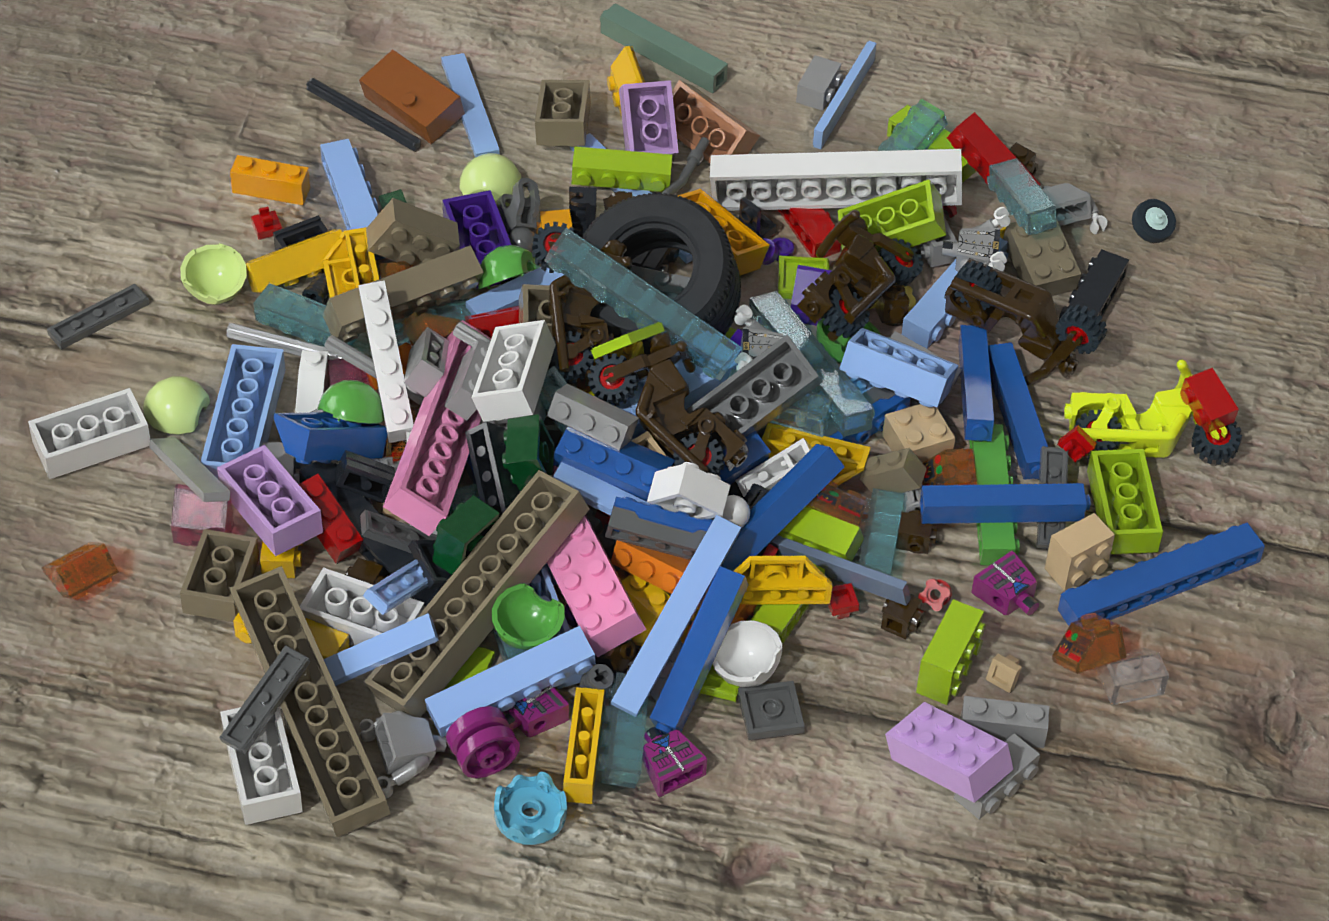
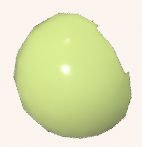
M495 153L483 154L467 163L460 177V190L463 195L491 190L496 203L503 194L513 195V186L521 179V173L507 157Z
M221 243L193 249L185 256L180 267L181 281L188 292L197 299L213 305L232 300L241 291L247 276L246 263L241 254L232 247Z
M172 376L157 382L149 390L144 401L143 412L146 421L153 428L161 432L170 434L190 433L196 429L203 407L207 409L210 404V398L199 383L188 377Z

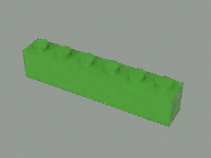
M1003 424L993 425L991 441L969 440L973 485L1013 484V477L1008 476V471L1011 469V457L1006 455V451L1009 448V437L1004 435ZM1017 522L976 523L980 565L990 566L1010 551L1019 555V539L1014 537V534L1017 533Z

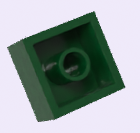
M539 414L508 419L507 430H504L506 453L502 454L504 468L508 469L511 474L512 483L516 484L521 492L538 470L551 477L554 476L555 444Z
M474 495L465 503L461 502L456 507L454 513L446 519L443 518L436 527L437 537L433 549H435L433 562L453 575L498 520L499 512Z

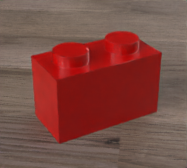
M1213 367L1184 379L1180 391L1181 398L1186 405H1189L1193 411L1196 423L1203 427L1206 434L1234 423L1239 408Z

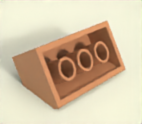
M679 80L674 87L672 95L677 139L693 150L702 137L707 138L710 143L703 155L704 159L711 163V155L749 154L760 137L758 133L695 86Z

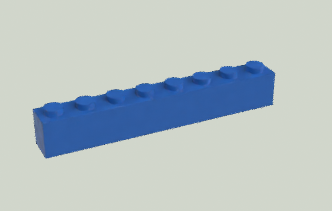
M1248 522L1239 526H1231L1226 531L1216 535H1208L1204 539L1192 544L1187 543L1169 553L1163 552L1148 561H1140L1127 569L1116 570L1106 577L1093 579L1080 587L1069 588L1061 593L1058 611L1072 632L1079 633L1257 564L1261 561L1265 545Z

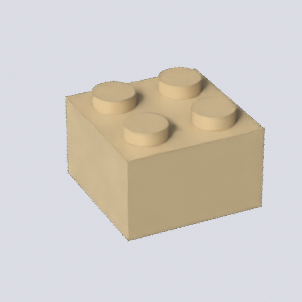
M919 404L885 414L882 435L892 452L910 448L923 464L933 459V464H935V457L937 455L941 456L940 462L952 458L955 437L937 407H926Z
M1093 513L1051 535L1044 569L1064 591L1073 586L1077 587L1093 575H1100L1107 569L1115 534Z

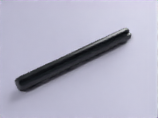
M311 78L307 81L306 89L412 151H417L421 147V139L319 80Z

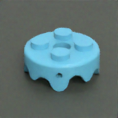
M539 772L534 777L517 775L508 786L503 787L499 785L496 789L494 800L496 825L503 835L516 843L536 845L549 841L561 831L567 818L565 792L557 789L551 776L546 772ZM533 808L538 813L535 816H526L523 814V811Z

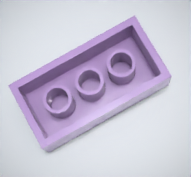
M265 445L217 467L219 481L230 490L229 501L275 556L323 533L321 510Z
M923 702L885 734L892 760L974 803L1013 770L1008 743L926 702Z

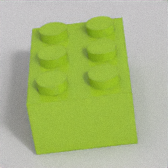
M952 600L921 659L916 689L917 694L945 705L948 704L952 695L955 697L958 695L962 685L960 679L962 675H968L973 662L970 659L972 655H978L983 640L980 639L986 627V624L982 623L984 611L957 600Z

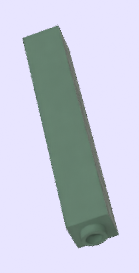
M615 3L601 14L602 34L624 46H633L634 51L708 92L713 94L727 81L728 63Z

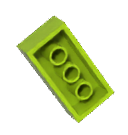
M930 179L837 210L839 221L851 211L858 210L860 217L867 224L869 233H882L891 239L897 238L898 241L903 239L904 244L907 242L911 244L910 247L946 236L941 194ZM878 245L875 246L877 252L882 248Z
M1144 449L1091 451L1087 474L1096 515L1115 534L1110 554L1158 552L1163 530Z

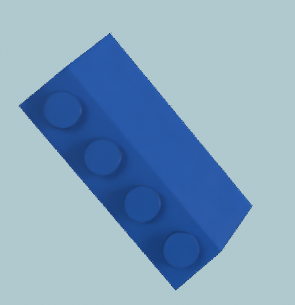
M328 412L274 413L273 419L285 452L296 457V461L299 463L311 464L312 461L332 463V460L340 461L345 450L369 459L383 457L387 438V430L384 425L379 423H358L342 419L338 421V418H334L333 414Z
M568 426L554 452L553 465L559 467L561 462L647 502L655 472L673 467L675 460L632 441L621 450H617Z

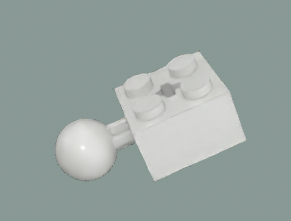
M684 462L681 465L668 467L654 474L647 500L650 504L659 505L664 510L672 512L681 511L689 514L690 517L701 520L715 518L718 515L741 528L747 524L750 518L748 503L739 496H728L729 484L721 481L718 475L700 470L699 466L694 463Z

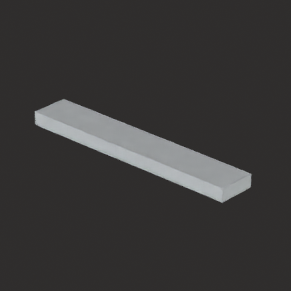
M176 437L150 439L149 448L204 503L230 500V490Z

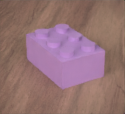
M671 80L623 84L619 89L625 151L672 154V157H675L679 152Z

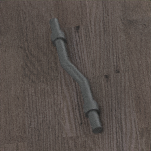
M702 137L696 148L691 150L687 157L688 162L679 178L667 187L662 194L674 195L686 185L695 167L699 166L704 158L703 153L710 143L707 138Z

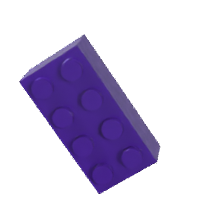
M491 190L442 200L443 217L457 222L460 245L455 251L471 245L479 264H481L484 257L500 246L511 245ZM502 281L494 283L491 286L499 285Z

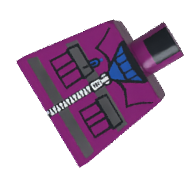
M1010 551L974 576L971 593L1003 615H1009L1020 608L1030 616L1039 607V603L1033 598L1037 581L1013 551Z
M549 686L542 689L541 693L532 699L523 698L515 702L516 704L511 709L505 711L506 714L504 715L511 730L518 727L527 737H533L569 720V703L554 687Z
M652 727L645 732L644 738L647 743L643 746L642 761L659 798L706 775L707 758L680 731L674 730L663 735L660 730Z

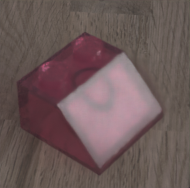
M176 484L171 519L173 543L184 546H198L204 529L232 533L234 519L231 496L228 501L204 503L187 485Z

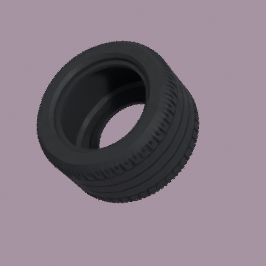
M648 193L637 195L636 197L632 196V198L629 197L626 200L623 199L622 202L619 201L617 202L618 204H613L612 207L604 210V213L595 218L588 229H586V233L583 234L580 241L592 244L596 247V250L601 251V248L608 241L619 240L627 246L623 257L628 256L631 260L644 252L658 248L683 250L690 253L693 258V271L687 286L672 300L658 305H640L627 300L615 288L620 274H610L607 303L605 305L597 304L592 309L590 316L605 320L608 333H613L614 339L657 322H662L665 331L661 332V334L668 332L671 335L672 345L681 340L687 343L706 331L718 341L723 339V336L726 335L732 326L737 314L736 310L740 305L741 279L728 237L720 223L709 211L696 202L682 196L678 197L677 195L667 193ZM654 336L642 340L644 354L646 355L651 354L650 342Z

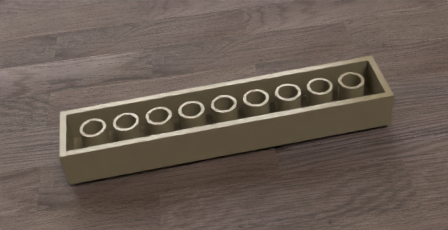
M538 470L418 616L421 617L429 613L439 641L376 667L364 681L378 700L396 711H403L413 717L420 718L427 710L425 699L441 692L494 628L492 623V607L497 597L512 586L522 583L529 585L590 510L578 490Z
M282 566L230 587L229 589L265 673L285 645L308 657L311 662L281 703L280 709L336 837H340L390 815L384 793Z

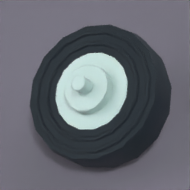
M1147 199L1134 210L1132 225L1137 235L1143 240L1150 243H1160L1168 239L1175 230L1176 218L1170 206L1158 199Z

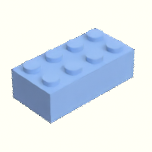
M861 328L848 341L839 369L845 371L846 375L851 378H863L870 381V384L877 388L886 387L891 389L900 397L917 399L923 406L938 407L949 394L959 365Z

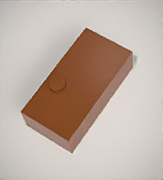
M393 49L359 79L365 98L430 144H433L465 114L459 95Z

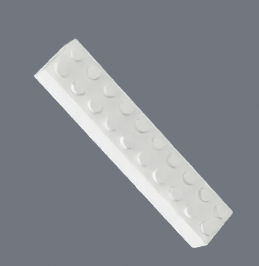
M961 149L711 155L710 183L712 198L727 211L739 210L740 199L746 197L761 210L846 208L929 179L941 194L942 206L962 205Z

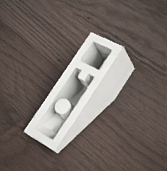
M302 350L295 413H309L317 409L322 394L328 388L330 375L328 351Z
M802 438L736 479L735 481L743 497L746 496V493L754 483L770 491L812 447Z

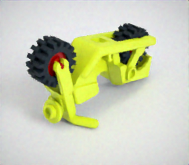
M1182 359L1177 362L1180 377L1176 387L1171 390L1155 393L1150 408L1142 414H1136L1127 394L1072 393L1070 403H1065L1064 418L1069 419V431L1074 426L1079 425L1096 442V446L1092 451L1144 449L1146 457H1168L1173 452L1191 416L1196 425L1191 445L1195 447V455L1200 453L1199 459L1202 461L1206 457L1209 464H1212L1213 460H1216V465H1221L1222 460L1228 463L1230 458L1233 459L1236 456L1242 440V435H1240L1241 428H1236V421L1207 434L1203 427L1196 423L1193 411L1189 405L1183 402L1180 395L1184 379L1192 376L1190 367ZM1120 442H1128L1129 444H1120ZM1091 451L1088 454H1086L1089 455L1088 459H1090Z

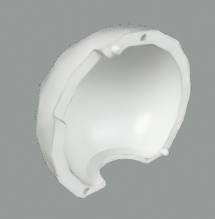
M758 621L736 622L730 625L713 662V666L718 675L727 683L739 687L759 686L766 682L776 670L782 655V642L777 632L767 624Z

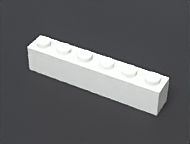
M385 280L358 285L389 443L407 440L406 432H411L414 424L406 384H404V374Z

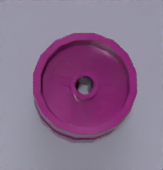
M493 706L479 707L465 713L449 727L446 734V742L452 753L457 757V763L462 772L470 778H483L498 773L516 758L520 750V743L514 732L509 728V723L503 712Z

